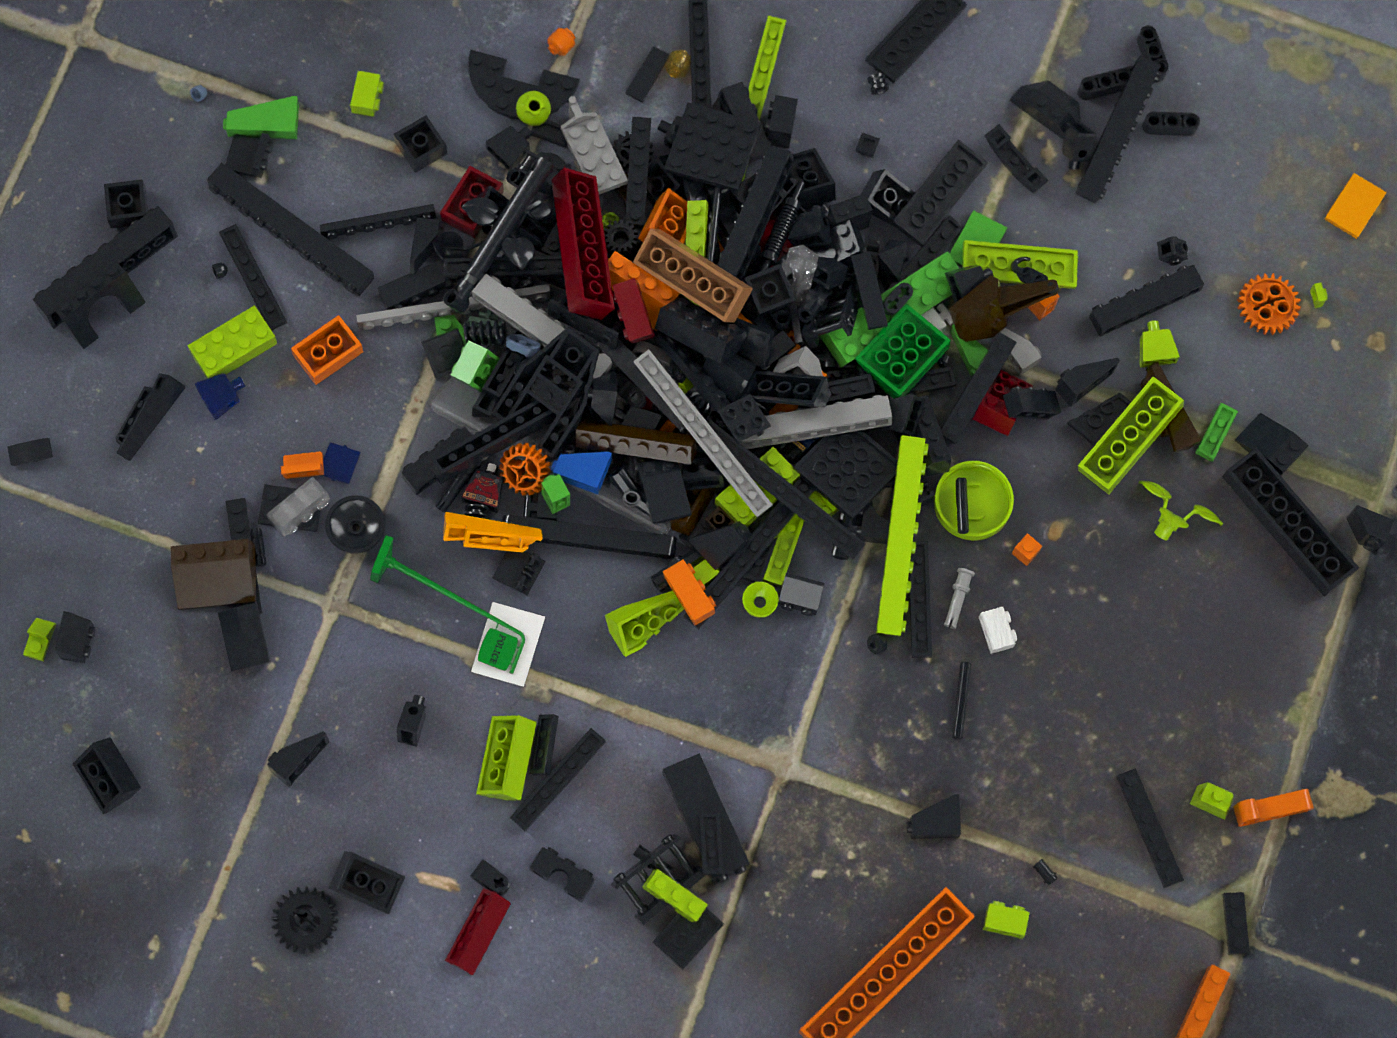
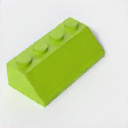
M520 715L492 716L476 792L477 795L502 800H521L535 734V721Z

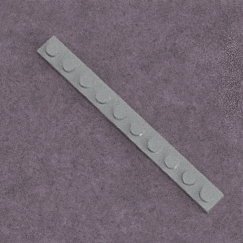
M549 284L514 290L521 299L526 298L529 301L536 300V302H542L550 298ZM469 297L468 309L459 314H467L473 310L486 311L487 308L474 300L473 297ZM444 301L361 314L356 315L359 329L370 330L374 326L382 325L383 327H389L393 323L401 322L407 324L417 319L425 321L435 316H448L458 312L447 306Z
M648 349L634 360V364L755 516L759 517L773 506L652 352Z

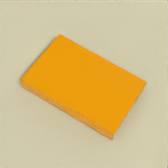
M1353 173L1324 220L1357 239L1387 192Z

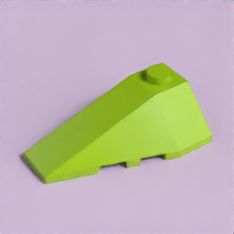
M670 591L622 606L606 614L605 618L609 633L622 654L627 657L642 649L647 644L646 641L653 634L657 635L660 632L659 629L666 622H671L684 608L674 592Z

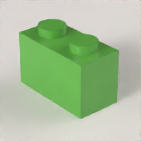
M552 474L544 478L543 482H541L542 495L552 514L570 506V493L560 474L556 476Z

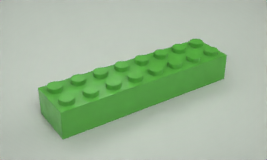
M947 251L881 294L882 301L899 284L908 283L913 288V295L906 303L922 315L953 295L945 273L959 269V267ZM901 290L898 296L901 298L903 295H906L907 290ZM894 300L889 303L888 308L892 309L896 301ZM861 307L858 310L851 336H847L843 328L820 337L842 368L853 361L884 327L868 330ZM895 313L894 315H887V314H886L887 323H889L890 320H891L897 313Z

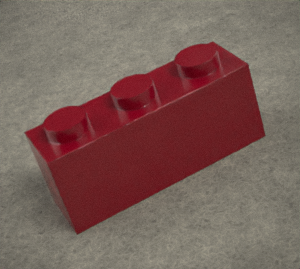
M633 278L612 285L614 289L612 291L613 300L615 303L618 302L620 308L617 310L620 321H624L625 328L623 333L626 340L629 339L631 343H636L654 337L655 334L638 280Z

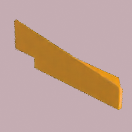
M445 512L443 541L463 540L464 547L524 552L530 544L537 540L541 541L543 538L539 528Z

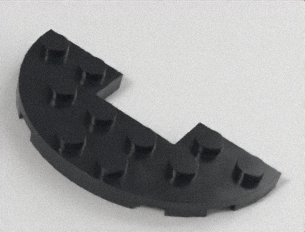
M470 50L468 70L475 93L479 99L481 98L487 104L488 108L508 118L520 120L516 113V104L518 99L529 91H538L544 94L550 102V114H553L569 101V98L575 94L580 83V79L544 69L538 86L503 77L507 59ZM531 101L528 105L532 111H537L540 108L537 101Z

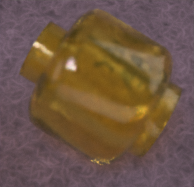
M684 50L672 51L665 63V70L673 78L685 77L691 67L690 56Z

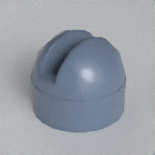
M197 85L191 88L190 95L195 101L200 102L207 96V89L202 85Z

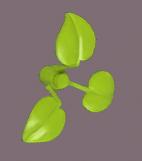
M1139 481V484H1142L1148 491L1164 500L1163 507L1159 509L1161 516L1158 521L1160 523L1154 531L1161 539L1168 540L1172 532L1176 531L1178 527L1188 528L1189 525L1186 520L1193 514H1199L1206 520L1219 523L1220 526L1223 525V522L1215 513L1201 505H1194L1195 509L1184 518L1175 515L1166 509L1168 498L1171 499L1172 496L1164 487L1150 481Z

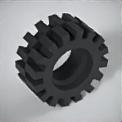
M620 220V223L613 221L614 225L610 223L608 224V229L605 228L604 230L606 250L609 251L610 255L616 251L624 257L625 254L629 257L631 251L634 253L636 247H638L637 229H635L633 224L630 226L628 221L626 223H623V220ZM620 233L626 234L628 241L625 244L618 245L613 241L615 235Z

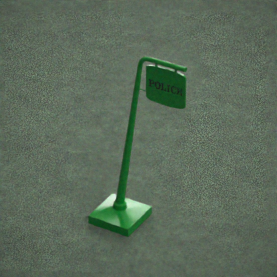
M386 535L372 568L370 580L378 583L387 568H395L517 633L522 639L519 647H517L518 638L498 631L497 624L496 629L490 628L486 633L478 654L479 662L506 671L509 665H512L509 673L513 674L525 644V635L518 629L396 561V558L392 557L393 538ZM516 648H517L518 651H517V654H516V656H515L514 662L511 663L512 658H513L514 653H515V650H516Z

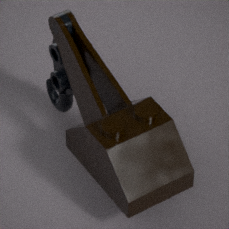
M1019 257L1015 259L1011 264V270L1025 284L1001 287L999 279L990 275L949 308L958 337L965 342L994 337L1007 326L1008 316L1058 294L1059 286L1057 281L1049 280L1046 275L1033 268H1021L1018 266L1023 261H1031V258Z

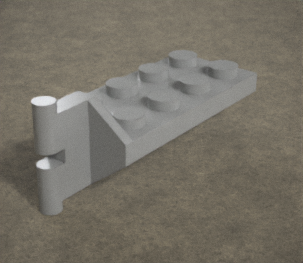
M571 96L569 98L570 120L561 126V131L580 172L596 176L599 194L628 184V179L597 113H582L576 97Z

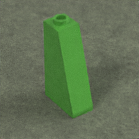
M298 96L227 111V118L223 119V129L227 131L228 137L238 134L251 138H261V134L265 133L269 134L270 138L297 139Z

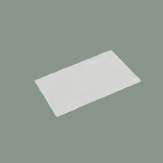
M493 602L489 614L521 631L525 635V644L513 674L509 673L512 665H509L507 670L503 671L479 662L478 654L484 637L490 628L496 629L498 624L488 618L471 672L524 687L545 617ZM498 624V631L518 638L517 647H519L522 640L521 636ZM516 648V650H515V653H514V656H513V658H512L511 663L514 662L515 656H516L517 651H518L517 648Z

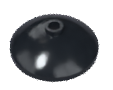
M358 495L347 496L337 501L330 508L325 520V529L330 542L336 548L346 553L359 554L371 550L379 543L385 531V518L382 510L373 500ZM359 526L360 529L358 531H354L353 527Z

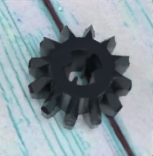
M695 386L685 394L704 419L715 411Z

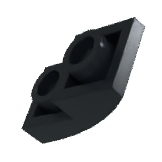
M50 438L7 446L11 466L32 461L37 462L53 457Z

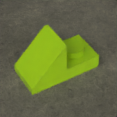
M39 618L34 620L27 630L29 638L23 652L25 657L44 661L56 623Z

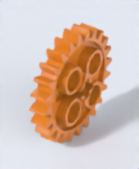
M1264 273L1261 279L1257 275L1255 280L1251 278L1248 281L1249 284L1245 283L1243 286L1244 290H1241L1239 293L1241 297L1238 298L1237 302L1241 304H1239L1237 309L1243 310L1240 316H1246L1244 323L1250 322V329L1256 326L1257 333L1260 329H1263L1264 335H1266L1268 330L1274 335L1276 329L1279 333H1282L1283 328L1288 330L1290 324H1294V318L1297 319L1299 316L1297 311L1301 309V306L1297 304L1300 303L1301 299L1295 298L1298 292H1292L1294 285L1288 287L1289 280L1282 282V276L1275 279V275L1272 274L1268 278L1267 274ZM1270 290H1275L1278 295H1273ZM1252 296L1259 297L1260 301H1255ZM1278 307H1283L1286 312L1279 311ZM1260 313L1267 314L1268 318L1261 317Z

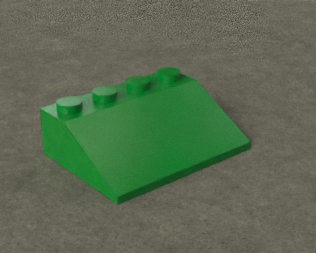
M906 303L890 320L888 326L884 327L855 360L868 374H871L872 379L883 391L895 399L907 395L949 349L951 339Z

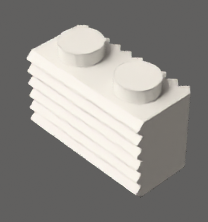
M1004 607L980 613L979 620L990 653L1013 648L1015 641H1017L1015 630L1010 629L1009 623L1011 618L1009 612L1005 611Z

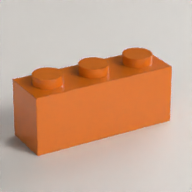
M683 559L664 570L663 575L693 624L697 625L715 614L714 607L716 604L711 596L707 597L704 593L706 588L700 579L696 580L694 577L695 571L690 563L686 564Z

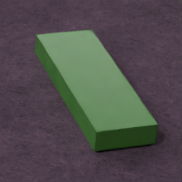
M1223 403L1219 404L1195 454L1211 462L1214 461L1238 413L1237 410Z

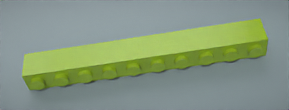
M903 435L900 437L876 633L901 636V632L905 633L906 621L903 620V615L908 611L909 601H905L906 593H910L911 581H908V575L913 572L914 562L910 561L911 553L915 554L916 549L913 535L918 532L919 522H915L916 514H920L921 509L918 495H922L923 483H920L921 475H925L926 463H923V455L927 456L928 444L925 443L926 438Z

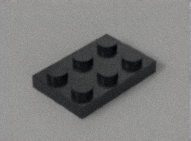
M264 484L258 524L317 532L324 494L323 492Z
M705 908L697 922H691L678 913L652 943L680 969L684 970L724 926V923L707 908Z

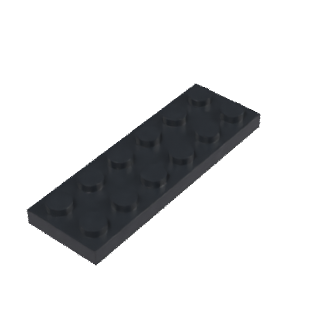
M920 0L866 57L865 61L879 73H885L886 79L895 84L967 7V4L963 0Z
M958 139L891 224L922 247L988 162Z

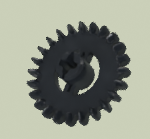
M308 886L305 887L304 892H301L300 888L297 887V894L289 890V898L282 895L284 903L276 902L280 909L272 910L277 916L272 917L271 920L277 922V924L271 928L279 930L274 936H282L279 943L287 942L285 948L289 949L293 946L294 953L299 948H301L302 954L305 953L306 948L309 949L310 953H313L315 946L318 950H321L320 943L328 945L326 938L333 939L334 937L330 932L337 931L333 924L338 923L339 920L333 917L338 914V911H331L335 907V903L328 904L331 897L328 896L323 899L324 891L317 895L315 887L311 893H309ZM301 906L315 908L320 915V923L315 922L314 916L309 910L301 909L297 911L296 909ZM299 916H300V917H306V916H307L308 919H309V921H310L311 923H309V922L307 923V922H305V921L302 923V921H301V919L299 918ZM290 917L295 918V922L300 929H313L314 932L308 935L296 933L290 925Z

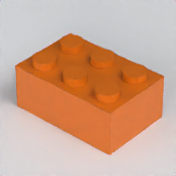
M668 188L657 199L638 239L644 242L652 228L661 229L681 243H684L686 239L687 201Z
M339 315L291 348L294 358L315 385L363 353L362 344Z

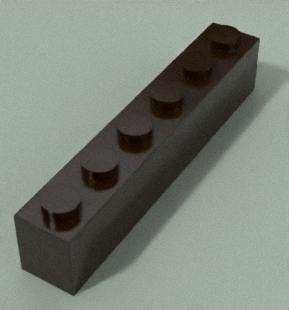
M582 419L576 429V447L685 464H691L697 454V441L692 435L618 424L609 426L605 422Z

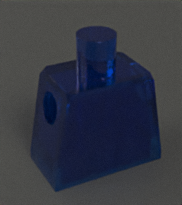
M225 373L195 383L198 393L214 420H217L239 403L240 400L236 391L246 387L240 376L229 381Z

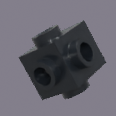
M1172 236L1157 242L1160 261L1175 266L1181 264V261L1188 259L1186 241Z

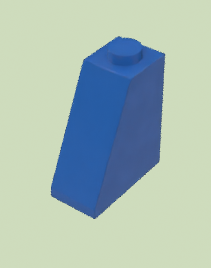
M612 453L561 454L558 461L554 460L551 471H553L554 476L560 474L564 483L598 494L612 462Z

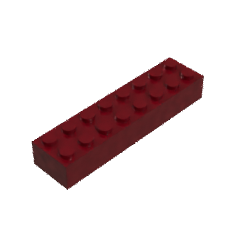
M564 167L551 180L568 310L572 313L602 320L615 307L596 176Z

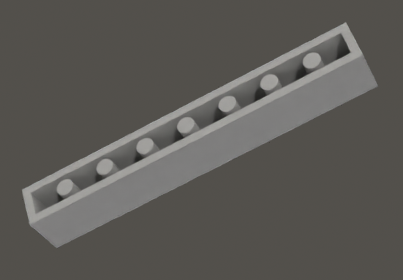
M485 274L472 290L474 300L528 338L539 342L543 348L565 330L562 323L557 320H551L545 311L534 308L528 299H521L512 288H506L501 285V281L495 276L490 277ZM599 353L593 379L609 373L612 369L611 358L604 353Z
M876 395L869 399L858 398L845 403L836 402L833 405L825 406V408H798L792 412L780 411L774 415H764L771 427L763 430V435L758 437L755 434L739 443L746 449L889 426L892 425V413L888 395Z

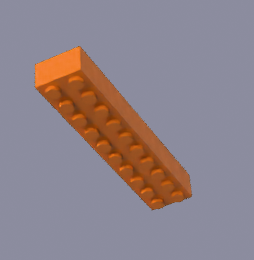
M945 887L799 1030V1033L803 1038H853L975 916Z

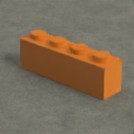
M1213 964L1207 967L1176 1038H1202L1231 973Z

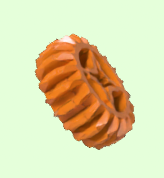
M518 443L516 446L512 445L509 450L503 453L504 456L500 459L502 464L499 465V469L502 470L500 476L505 477L503 483L508 482L510 484L508 489L515 488V493L521 491L522 496L527 493L533 495L535 492L538 493L542 490L541 482L551 473V469L548 468L551 462L545 460L547 455L543 456L541 454L542 449L537 451L536 445L530 447L529 443L524 445ZM517 456H524V457H526L524 460H521V459L516 460V459H514V457H517ZM526 478H529V479L534 478V479H536V481H534V482H527V481H525V479H526Z

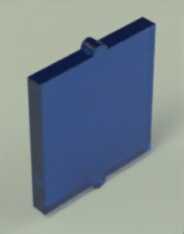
M330 442L323 459L324 475L322 476L331 478L332 481L337 480L350 484L361 452L347 448L346 445L341 446Z

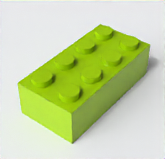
M254 305L187 346L207 380L212 384L275 346L277 341L275 335Z
M774 447L760 458L761 461L791 485H794L800 478V474L793 469V466ZM756 483L772 504L778 500ZM731 484L715 498V505L717 507L720 506L734 522L740 521L748 527L758 518Z

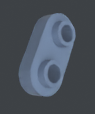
M510 334L506 337V346L511 351L519 352L527 358H532L540 350L541 345L539 342L523 335Z

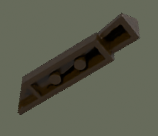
M1158 362L1146 368V376L1140 384L1142 389L1152 377H1155L1175 393ZM1184 407L1161 432L1162 438L1170 437L1174 452L1188 450L1201 441Z

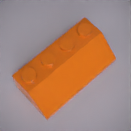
M614 251L608 260L611 286L633 278L637 279L652 327L657 331L655 325L660 308L678 299L680 293Z

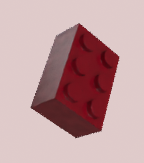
M469 166L440 212L441 221L475 239L482 225L472 221L462 209V206L469 200L477 198L489 186L503 194V183Z

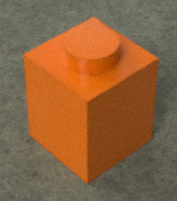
M1027 533L1016 545L1012 554L1028 566L1040 552L1042 545Z

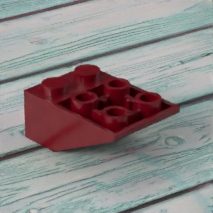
M1000 370L981 401L973 420L1008 436L1017 418H1009L1003 395L1009 393L1010 389L1014 387L1026 389L1033 387V385Z

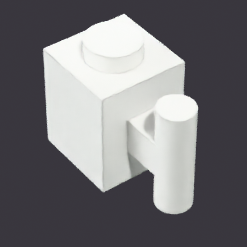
M941 303L937 306L940 314L934 308H931L921 316L945 334L947 325L944 321H947L950 326L954 323L949 310Z

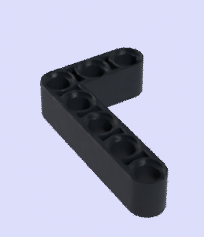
M1146 25L1140 30L1137 44L1143 57L1161 65L1159 69L1162 72L1157 82H1160L1165 78L1169 66L1156 29L1153 26ZM1143 35H1148L1150 39H1146ZM1149 52L1156 53V56L1151 55ZM1134 65L1083 78L1077 91L1078 96L1082 100H1091L1122 92L1126 82L1121 81L1119 78L1122 77L1127 80ZM1101 82H1106L1109 86H1104ZM1083 87H1089L1091 91H1087Z

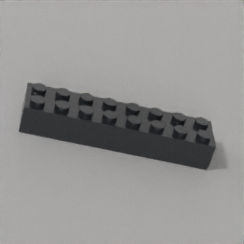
M159 206L148 210L140 220L133 221L128 229L117 233L109 243L102 244L97 252L86 256L78 266L71 267L66 275L55 279L47 289L39 291L35 298H33L39 313L55 329L63 323L54 311L55 308L116 263L127 274L178 237L173 222Z
M1257 448L1225 472L1222 478L1324 597L1359 569L1358 565Z

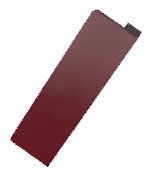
M483 888L445 962L462 969L470 975H474L511 903L496 892Z

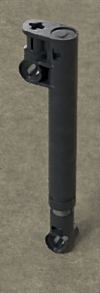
M526 150L525 153L527 155L523 162L518 164L517 167L512 168L506 176L507 182L516 188L514 194L471 259L470 264L464 270L467 273L465 277H461L455 288L447 291L444 296V303L458 313H463L468 309L469 297L472 294V290L476 287L474 286L475 283L485 276L484 274L501 251L503 240L509 238L554 167L549 161L529 150Z

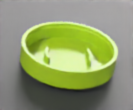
M965 461L950 468L949 472L943 474L935 490L934 510L939 522L952 535L965 540H983L997 534L1007 523L1014 505L1013 490L1006 476L996 467L981 461ZM959 477L967 479L969 532L967 534H959L957 526L955 481Z

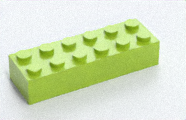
M1152 377L1080 462L1078 471L1109 495L1183 408L1184 400L1155 377Z

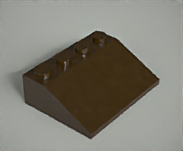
M249 539L171 546V569L179 610L256 602L255 544Z

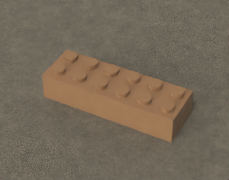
M650 229L633 261L634 264L724 322L735 323L753 289L661 229Z

